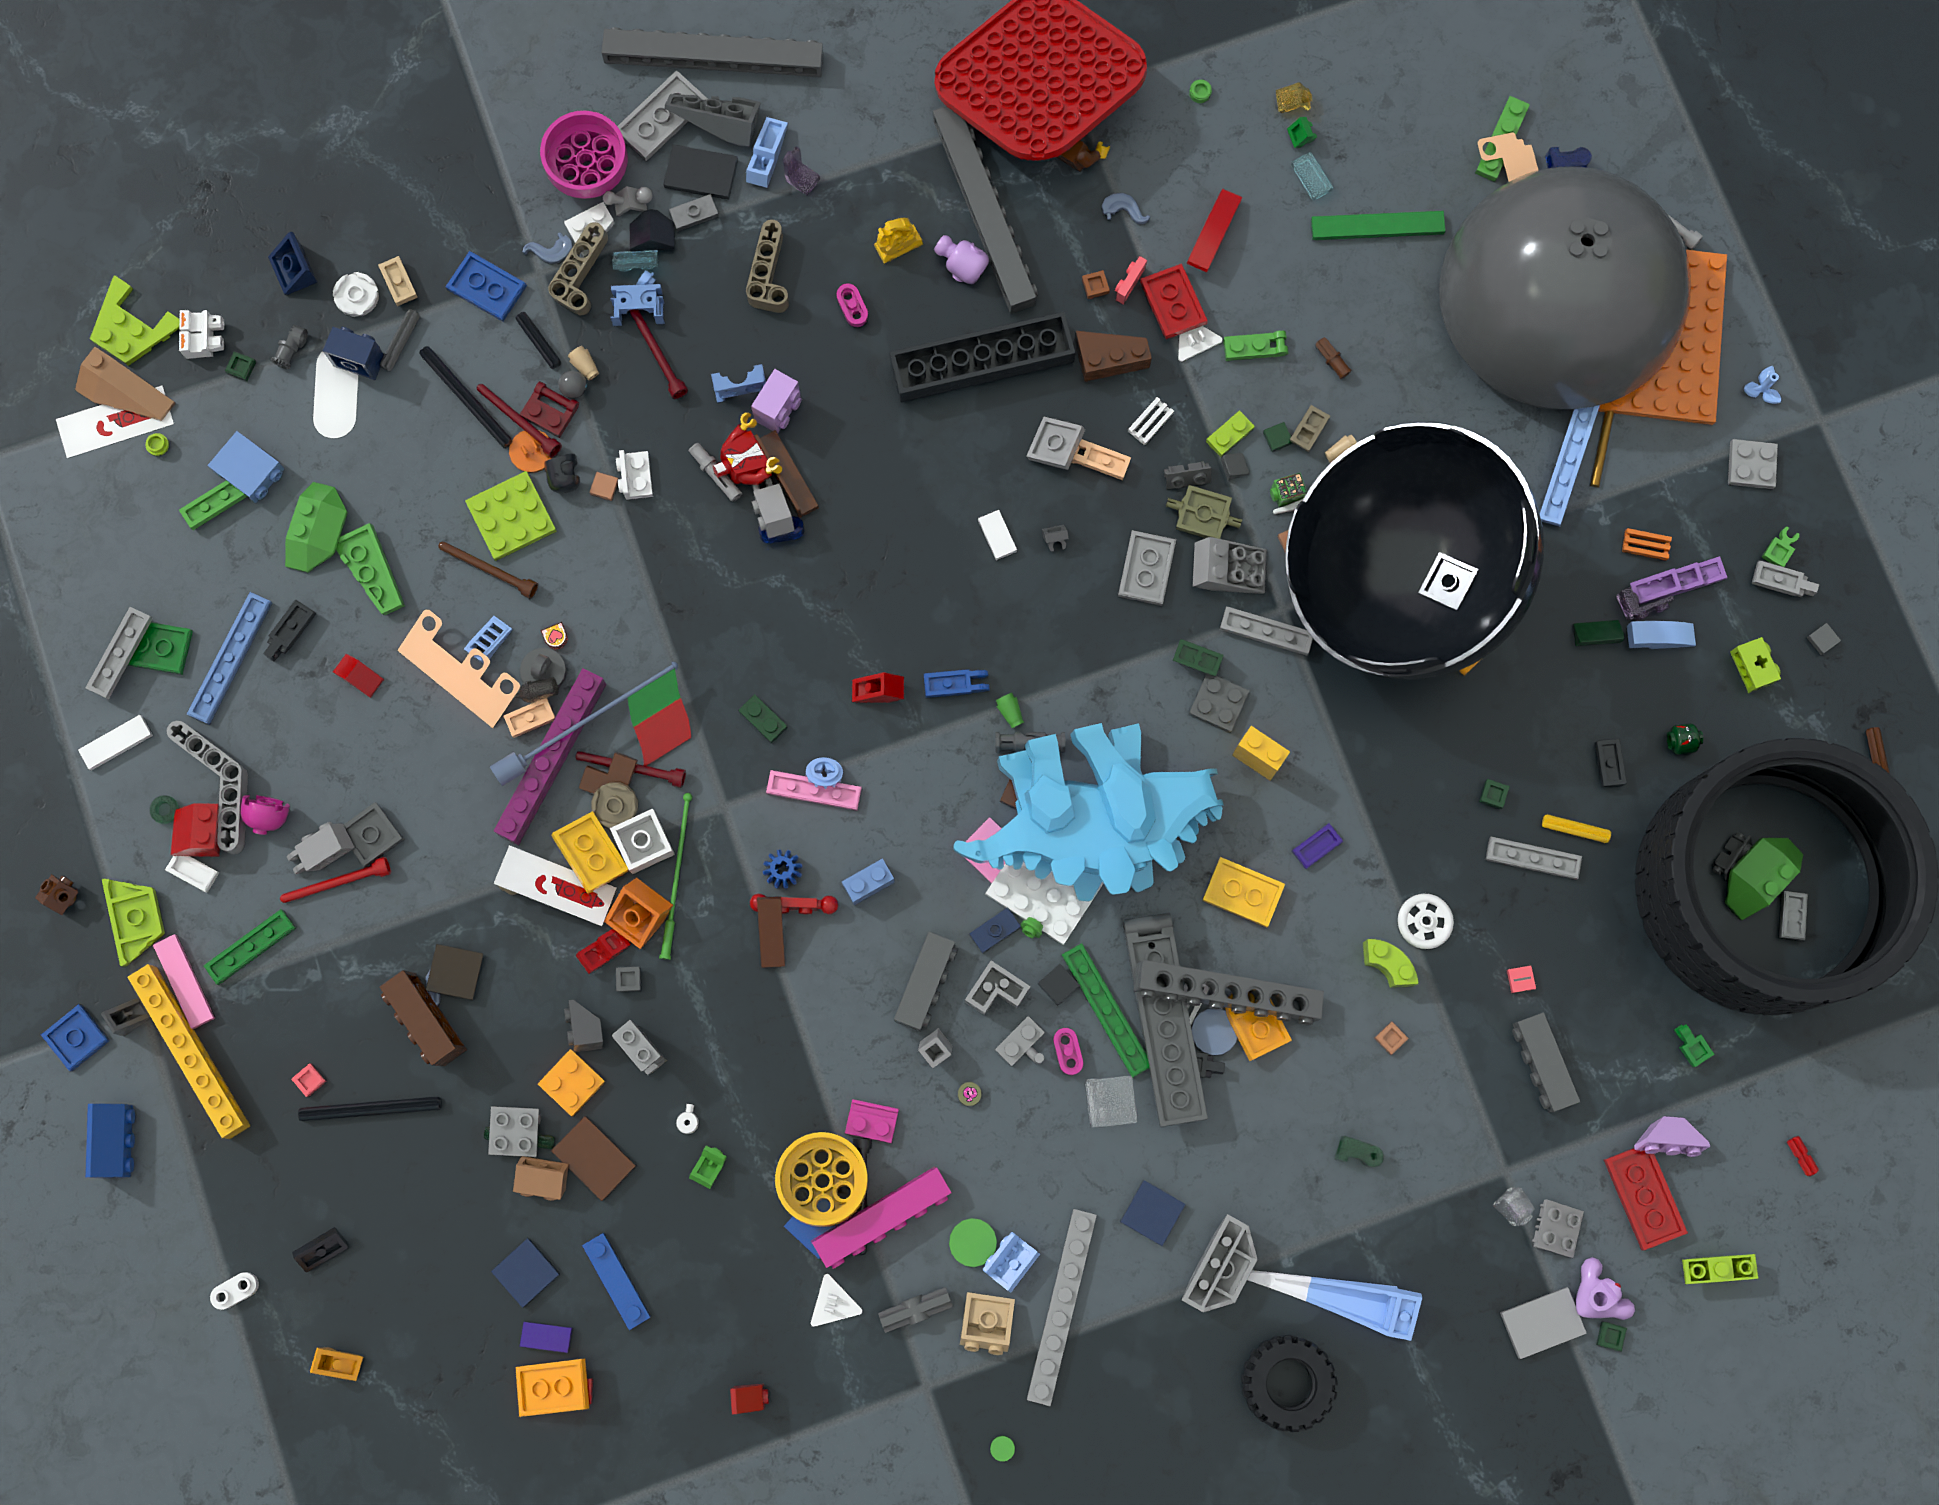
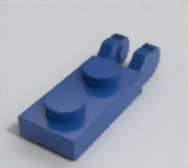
M958 670L925 673L926 698L989 691V684L971 685L970 678L982 679L988 677V671Z

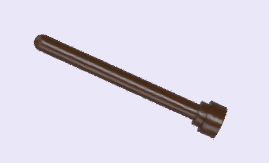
M444 541L438 544L440 550L517 587L521 595L529 599L535 595L538 589V583L531 579L521 580Z

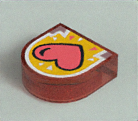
M562 622L540 630L545 643L550 648L560 649L566 645L568 636Z

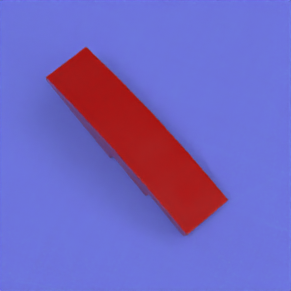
M1225 189L1221 190L1187 261L1188 265L1205 272L1208 271L1241 203V196Z

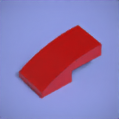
M611 929L598 937L597 941L579 951L576 957L588 974H591L615 958L631 944L616 930Z

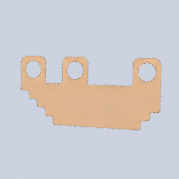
M1515 133L1483 138L1478 141V148L1483 160L1503 158L1509 182L1530 172L1538 171L1532 145H1524L1522 139H1516ZM1492 142L1496 146L1494 155L1489 156L1484 153V143Z

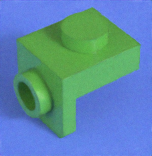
M705 1146L689 1178L711 1189L724 1167L726 1156L717 1148Z

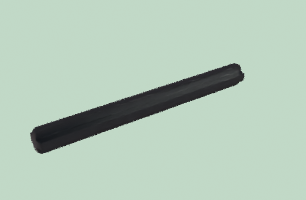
M429 346L421 349L419 354L495 440L503 448H507L513 442L510 436Z
M426 1097L299 1108L298 1118L300 1121L439 1110L441 1109V1098Z

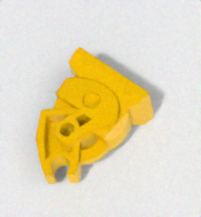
M898 218L887 221L884 228L878 229L877 242L874 244L885 264L922 246L923 242L914 224L912 225L908 218Z

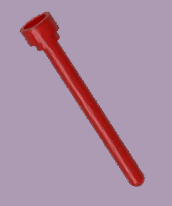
M382 857L376 859L372 866L282 894L280 901L287 903L372 875L384 877L391 874V868L387 858Z

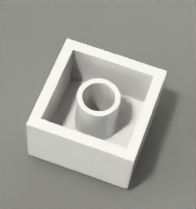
M653 809L610 828L624 861L632 874L675 855Z

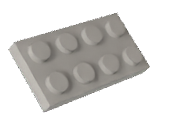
M677 70L617 126L623 135L624 141L645 161L652 157L688 122L665 109V103L670 94L697 95L701 100L708 99Z

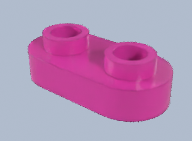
M852 284L841 285L837 290V301L848 324L853 327L863 326L868 320V311L858 289ZM846 295L852 296L850 300L844 299ZM855 314H859L861 316L859 319L853 318Z
M1069 1028L1059 1029L1054 1035L1053 1043L1060 1069L1067 1075H1075L1083 1067V1058L1077 1036ZM1067 1036L1069 1044H1062L1061 1037ZM1073 1059L1075 1067L1069 1068L1066 1064L1067 1060Z

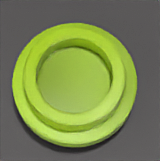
M155 433L147 438L145 446L150 454L160 456L167 452L169 441L163 434Z

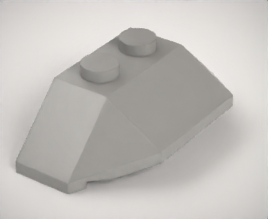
M1228 1214L1225 1216L1193 1272L1182 1301L1201 1312L1210 1311L1236 1302L1258 1260L1248 1225Z

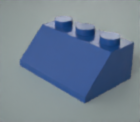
M88 1104L85 1177H131V1172L134 1170L131 1148L135 1144L132 1124H134L136 1117L133 1105Z

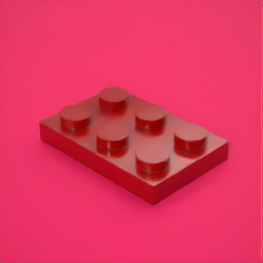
M1182 264L1141 278V286L1165 339L1207 324L1208 320Z

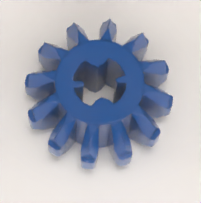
M779 849L777 850L778 857L775 858L771 853L768 855L772 862L764 861V866L770 869L764 870L763 875H771L768 877L767 882L770 884L775 881L774 887L776 889L780 887L781 882L784 889H788V881L796 885L797 882L793 877L801 878L802 874L795 870L801 869L802 864L796 863L799 859L797 855L790 858V850H787L785 856H782V852ZM785 864L788 872L784 871L781 875L777 868Z

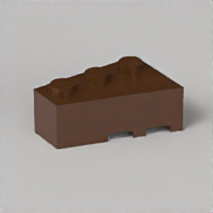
M1076 331L1075 344L1084 381L1150 368L1152 357L1147 338Z

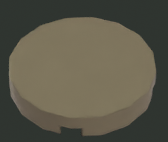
M610 782L602 785L594 793L591 801L592 811L601 825L612 828L635 817L638 811V799L635 792L628 785L621 782Z

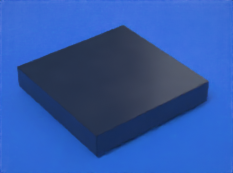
M1143 1180L1120 1222L1158 1245L1163 1246L1185 1204Z
M529 1238L491 1271L522 1308L560 1275Z

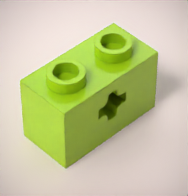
M1762 637L1737 646L1730 651L1748 693L1770 686L1781 679L1780 669L1771 658V649Z

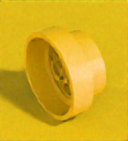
M818 1132L797 1139L784 1151L776 1168L775 1185L782 1205L795 1219L810 1226L828 1227L847 1220L858 1210L867 1192L868 1174L860 1152L852 1143L836 1134ZM820 1151L827 1152L829 1155L827 1162L819 1164L815 1160L816 1154ZM846 1162L850 1165V1170L847 1174L841 1175L837 1173L836 1168L839 1163ZM804 1164L808 1167L807 1175L798 1177L795 1174V1169L798 1165ZM821 1175H826L830 1179L828 1186L825 1188H820L816 1185V1180ZM842 1186H847L851 1189V1194L846 1199H841L837 1195L838 1189ZM805 1188L809 1191L807 1200H797L796 1193L799 1189ZM822 1199L830 1201L831 1206L827 1212H820L817 1209V1204Z

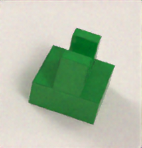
M1299 117L1287 128L1294 148H1301L1317 138V135L1311 130L1313 125L1308 121L1307 117Z

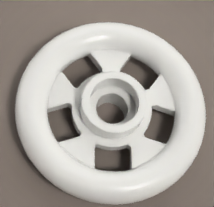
M1418 894L1412 896L1400 908L1398 914L1400 933L1408 943L1417 948L1433 949L1439 947L1447 941L1453 930L1454 920L1451 909L1446 902L1435 895ZM1428 903L1437 907L1435 913L1431 910H1426ZM1414 906L1420 910L1415 917L1409 913ZM1423 917L1430 919L1429 925L1423 924ZM1437 918H1444L1443 928H1437ZM1414 923L1418 930L1414 935L1408 928V925ZM1433 931L1435 938L1425 940L1424 933Z

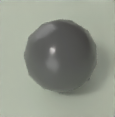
M575 371L564 372L558 382L559 390L568 398L581 397L587 388L586 378L583 374Z

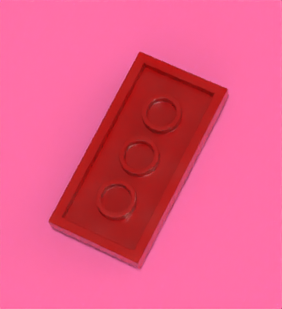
M1632 1148L1604 1159L1641 1250H1647L1688 1233L1655 1154H1647L1645 1151Z

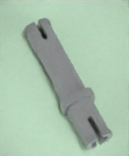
M695 443L688 451L701 465L700 469L708 473L732 502L740 498L742 492L727 475L720 478L716 477L713 465L717 464V460L714 456H710L699 443Z

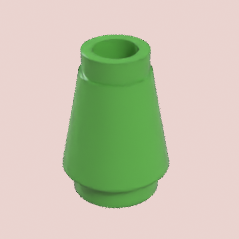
M1013 693L996 700L998 704L996 706L1008 724H1010L1011 728L1024 723L1017 697H1014Z

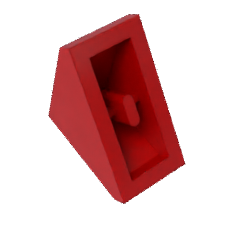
M345 654L333 670L334 674L370 698L384 680L362 662L348 654Z

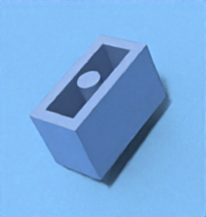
M883 858L842 881V885L854 905L895 883Z

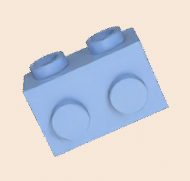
M1011 1232L1010 1235L1003 1238L1000 1248L996 1253L987 1259L983 1271L1011 1293L1040 1254L1015 1233Z

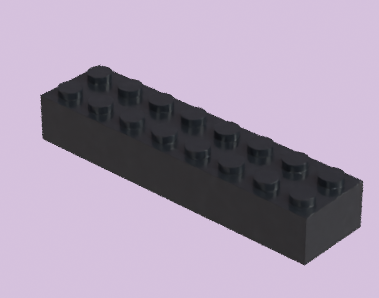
M1065 312L890 352V363L900 402L1073 363L1075 360V349Z

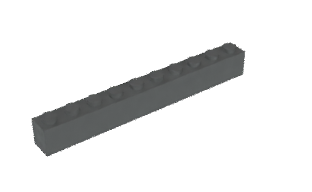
M613 27L611 29H604L601 52L604 63L822 77L823 43L815 40L803 42L794 39L775 40L770 37L757 39L750 36L731 37L725 34L710 36L706 33L695 35L685 32L666 33L661 30L648 32L641 29L622 30Z
M947 106L933 110V122L985 252L989 257V262L1010 314L1035 306L1036 297L1038 296L1035 284H1031L1029 281L1030 272L1027 264L1023 265L1020 246L1018 244L1015 245L1012 239L1015 237L1011 225L1007 226L1005 218L1007 216L1003 205L999 206L997 199H999L997 189L990 184L991 175L988 167H983L981 162L983 155L980 148L975 147L973 142L975 141V135L972 128L968 129L967 121Z

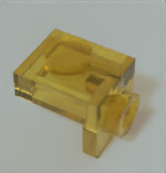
M1300 82L1276 90L1279 112L1284 113L1299 107H1303L1306 111L1311 109V92Z

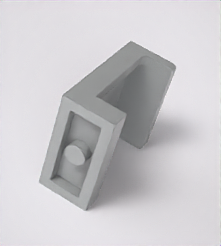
M631 1020L612 1035L640 1071H644L648 1076L667 1061L640 1027Z

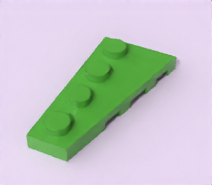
M368 523L341 536L336 551L342 561L352 571L356 580L363 586L366 594L380 613L387 615L404 607V602L374 526Z

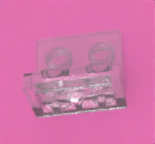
M1132 1076L1085 1080L1090 1128L1137 1123Z

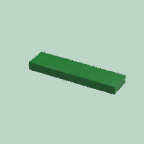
M280 909L206 963L204 968L214 982L220 985L294 931L296 927L284 910Z

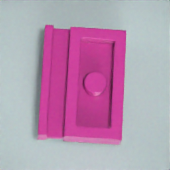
M852 1099L845 1134L892 1143L899 1109Z

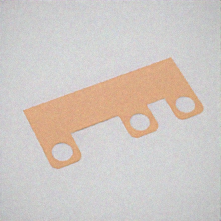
M424 610L398 651L493 728L520 689L519 682L508 673H502L493 687H489L480 679L490 664L489 658L474 648L461 664L432 640L442 626V621L430 610ZM427 616L433 617L436 622V626L432 631L425 630L422 625L423 619ZM474 655L481 656L484 661L483 667L479 670L473 669L470 665V659ZM505 679L513 683L514 688L510 694H504L500 689V683Z

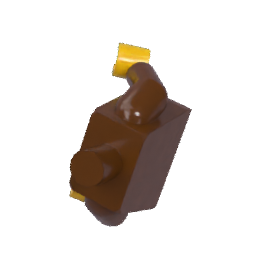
M1079 140L1069 150L1056 158L1081 172L1084 167H1090L1100 158L1105 159L1110 146H1102L1103 142L1099 141L1096 149L1091 152L1086 144Z

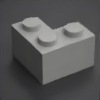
M990 961L966 997L965 1003L985 1015L998 996L1017 1009L1031 986L993 961Z

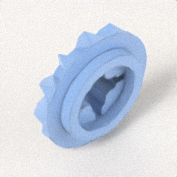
M822 757L814 759L806 767L808 782L814 783L815 787L823 786L826 789L828 786L835 787L837 782H841L843 769L837 761L831 758ZM823 769L825 770L827 777H822L821 772Z

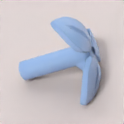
M1773 366L1764 369L1758 376L1761 385L1750 382L1744 386L1745 393L1751 397L1756 398L1762 392L1765 402L1772 404L1781 402V396L1778 391L1770 389L1779 379Z

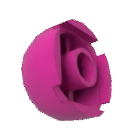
M250 795L243 796L241 817L247 826L253 828L254 833L266 835L267 831L277 830L286 822L290 808L288 803L282 806L283 801L275 798L256 795V800L249 799Z

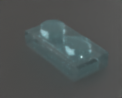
M658 250L613 252V270L629 271L632 268L650 270L658 267Z

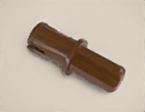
M1324 337L1315 344L1316 348L1327 360L1326 364H1330L1340 379L1345 378L1351 373L1352 370L1341 358V353L1334 349L1327 338Z

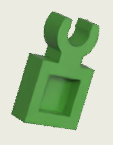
M1785 527L1779 534L1780 539L1777 537L1772 539L1761 558L1771 564L1784 567L1795 550L1790 545L1798 540L1799 533L1789 538L1786 534L1789 527Z

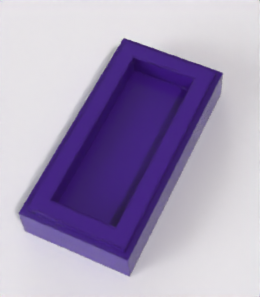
M1328 823L1293 849L1292 853L1302 866L1307 869L1340 845L1343 840Z
M523 1322L520 1347L568 1353L573 1328Z

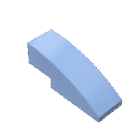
M766 117L754 145L753 156L746 170V182L768 187L781 151L788 126L787 122Z
M1633 621L1627 625L1629 648L1649 647V649L1696 646L1693 623Z

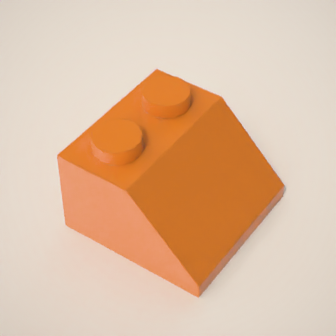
M635 878L622 888L604 922L641 949L663 924L673 904L641 880Z

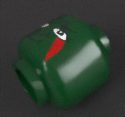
M1694 724L1675 725L1671 728L1670 732H1667V746L1669 750H1673L1677 755L1696 753L1700 744H1703V733L1698 731Z

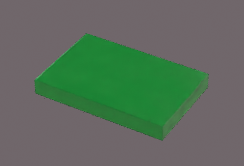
M151 622L128 666L183 675L193 631L187 628Z

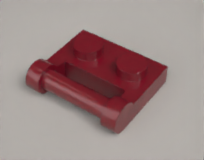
M539 381L520 415L530 423L560 438L576 413L579 402L574 399L569 400L547 388L546 384ZM542 395L566 407L565 413L540 401Z

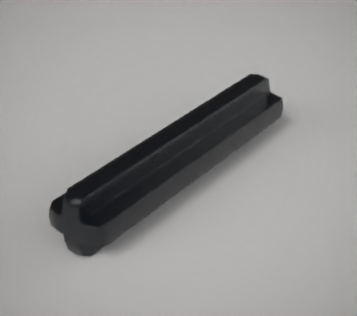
M526 312L518 314L516 316L518 324L550 368L555 369L560 366V359Z

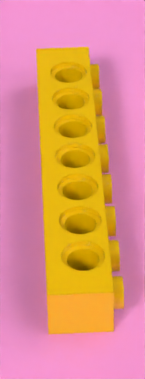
M147 964L128 976L133 988L221 1138L231 1139L249 1128V1122L194 1029H191L183 1010L158 968Z

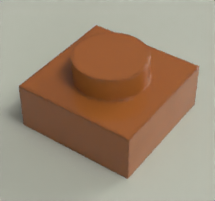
M1104 270L1082 276V282L1088 299L1109 294L1110 290Z

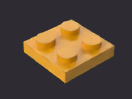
M570 1049L538 1085L573 1117L606 1081Z

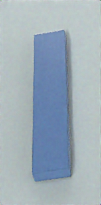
M251 592L248 594L187 712L188 716L210 725L272 605L271 601Z

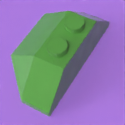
M313 482L299 496L286 535L285 566L287 568L309 573L314 567L334 555L348 513L335 487Z
M1760 838L1730 870L1725 904L1740 920H1744L1770 905L1800 872L1803 859L1801 851L1789 838Z

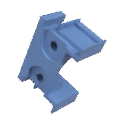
M661 284L611 286L613 297H616L611 298L614 306V317H610L613 326H622V314H627L629 310L642 309L649 313H654L656 324H665L663 318L664 300L662 296H657L662 295Z
M762 364L755 365L753 371L747 372L746 380L740 384L732 383L727 376H720V373L711 374L717 403L726 401L725 398L754 392L760 393L766 383Z

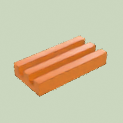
M1627 528L1625 530L1622 552L1667 561L1669 559L1668 553L1672 537ZM1630 536H1632V537H1637V538H1642V539H1647V540H1652V541H1657V542H1662V543H1664V544L1655 543V542H1650V541H1645V540H1640V539H1635V538H1630ZM1628 543L1661 549L1663 553L1628 546Z

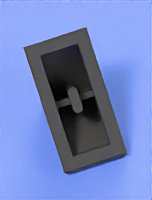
M139 997L101 1013L113 1034L126 1036L151 1019Z

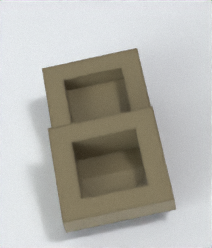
M1311 405L1289 441L1309 452L1330 415Z

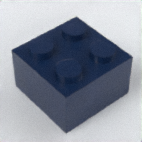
M332 327L323 348L324 354L333 367L376 380L384 354L372 336L354 334L351 329L341 327V329Z

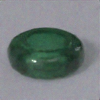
M159 796L150 805V815L158 823H170L174 820L175 811L179 809V805L171 796ZM164 803H168L170 806L169 813L161 816L159 814V807Z

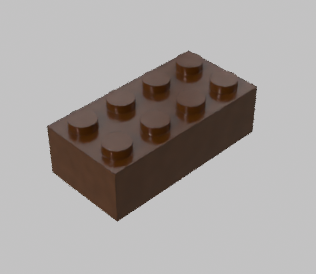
M402 970L380 986L383 992L381 994L382 999L388 1006L392 1005L396 1011L394 1013L396 1020L401 1025L406 1026L409 1031L407 1033L408 1038L414 1045L418 1044L422 1050L420 1055L427 1064L444 1067L467 1051L416 973Z

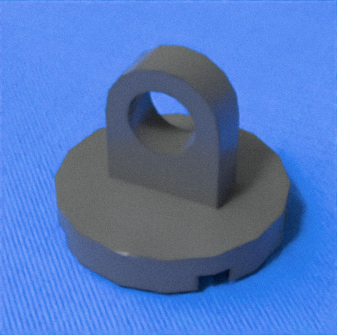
M544 647L529 652L522 660L520 666L521 679L526 687L533 692L546 694L560 688L565 681L567 673L565 662L560 654L553 649Z

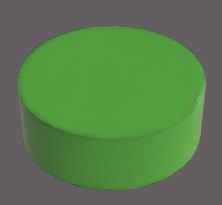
M1205 80L1194 81L1190 86V98L1196 103L1208 101L1212 92L1211 85Z
M998 1436L992 1441L990 1450L996 1460L1007 1461L1014 1455L1015 1446L1009 1437Z

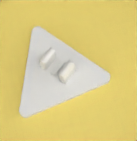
M1204 326L1180 334L1178 360L1183 362L1222 343V337Z
M825 1274L811 1325L818 1326L860 1315L862 1309L829 1274Z

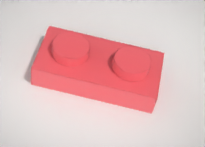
M1139 256L1136 263L1132 261L1126 271L1128 276L1125 280L1121 279L1115 289L1117 292L1116 301L1124 305L1145 271L1146 259Z

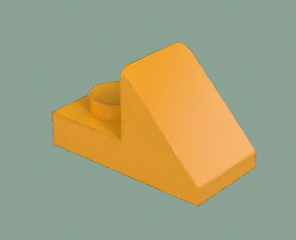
M329 1347L317 1348L310 1373L356 1381L363 1357L336 1351Z

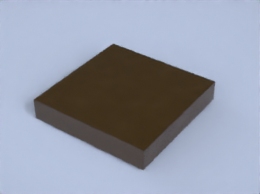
M436 944L426 991L473 1000L483 953Z

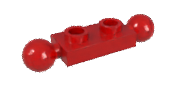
M758 893L751 897L750 907L752 910L758 912L757 898L766 897L765 895ZM825 896L822 900H817V898L781 897L782 914H788L789 910H798L799 914H812V911H818V909H821L825 914H833L838 909V901L833 896Z

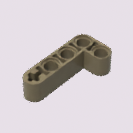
M767 220L762 225L746 287L748 302L752 307L781 313L788 309L789 298L784 287L772 284L783 241L782 227L776 220ZM765 251L772 252L770 256L762 255ZM761 271L767 272V275L764 277L757 276ZM754 292L762 293L760 297H752ZM778 296L784 298L781 302L773 301Z
M596 222L589 223L585 227L548 287L550 295L557 303L577 315H585L591 309L589 298L578 288L608 241L607 232ZM594 233H595V234L600 233V236H599V237H597V236H594V237H593L592 235H593ZM583 250H589L587 257L580 258V253ZM576 268V275L568 277V272ZM564 287V294L561 296H557L556 291L559 288ZM578 299H584L582 306L575 307V302Z

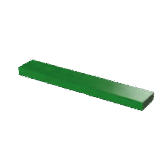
M1444 211L1311 217L1312 240L1443 235L1445 233Z
M1081 943L1063 953L1061 956L1080 985V989L1130 1076L1133 1078L1149 1069L1148 1058L1083 944Z

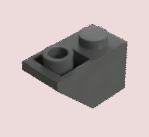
M569 1000L568 1008L564 1009L565 1022H570L571 1031H567L568 1045H573L574 1052L602 1049L603 1038L600 1019L575 1000Z

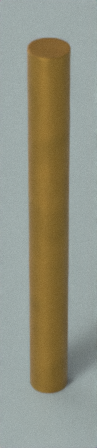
M1605 411L1590 484V486L1597 488L1600 485L1614 415L1613 411Z

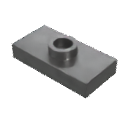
M711 194L669 209L677 232L719 217Z
M1789 891L1782 892L1779 938L1805 940L1808 894Z

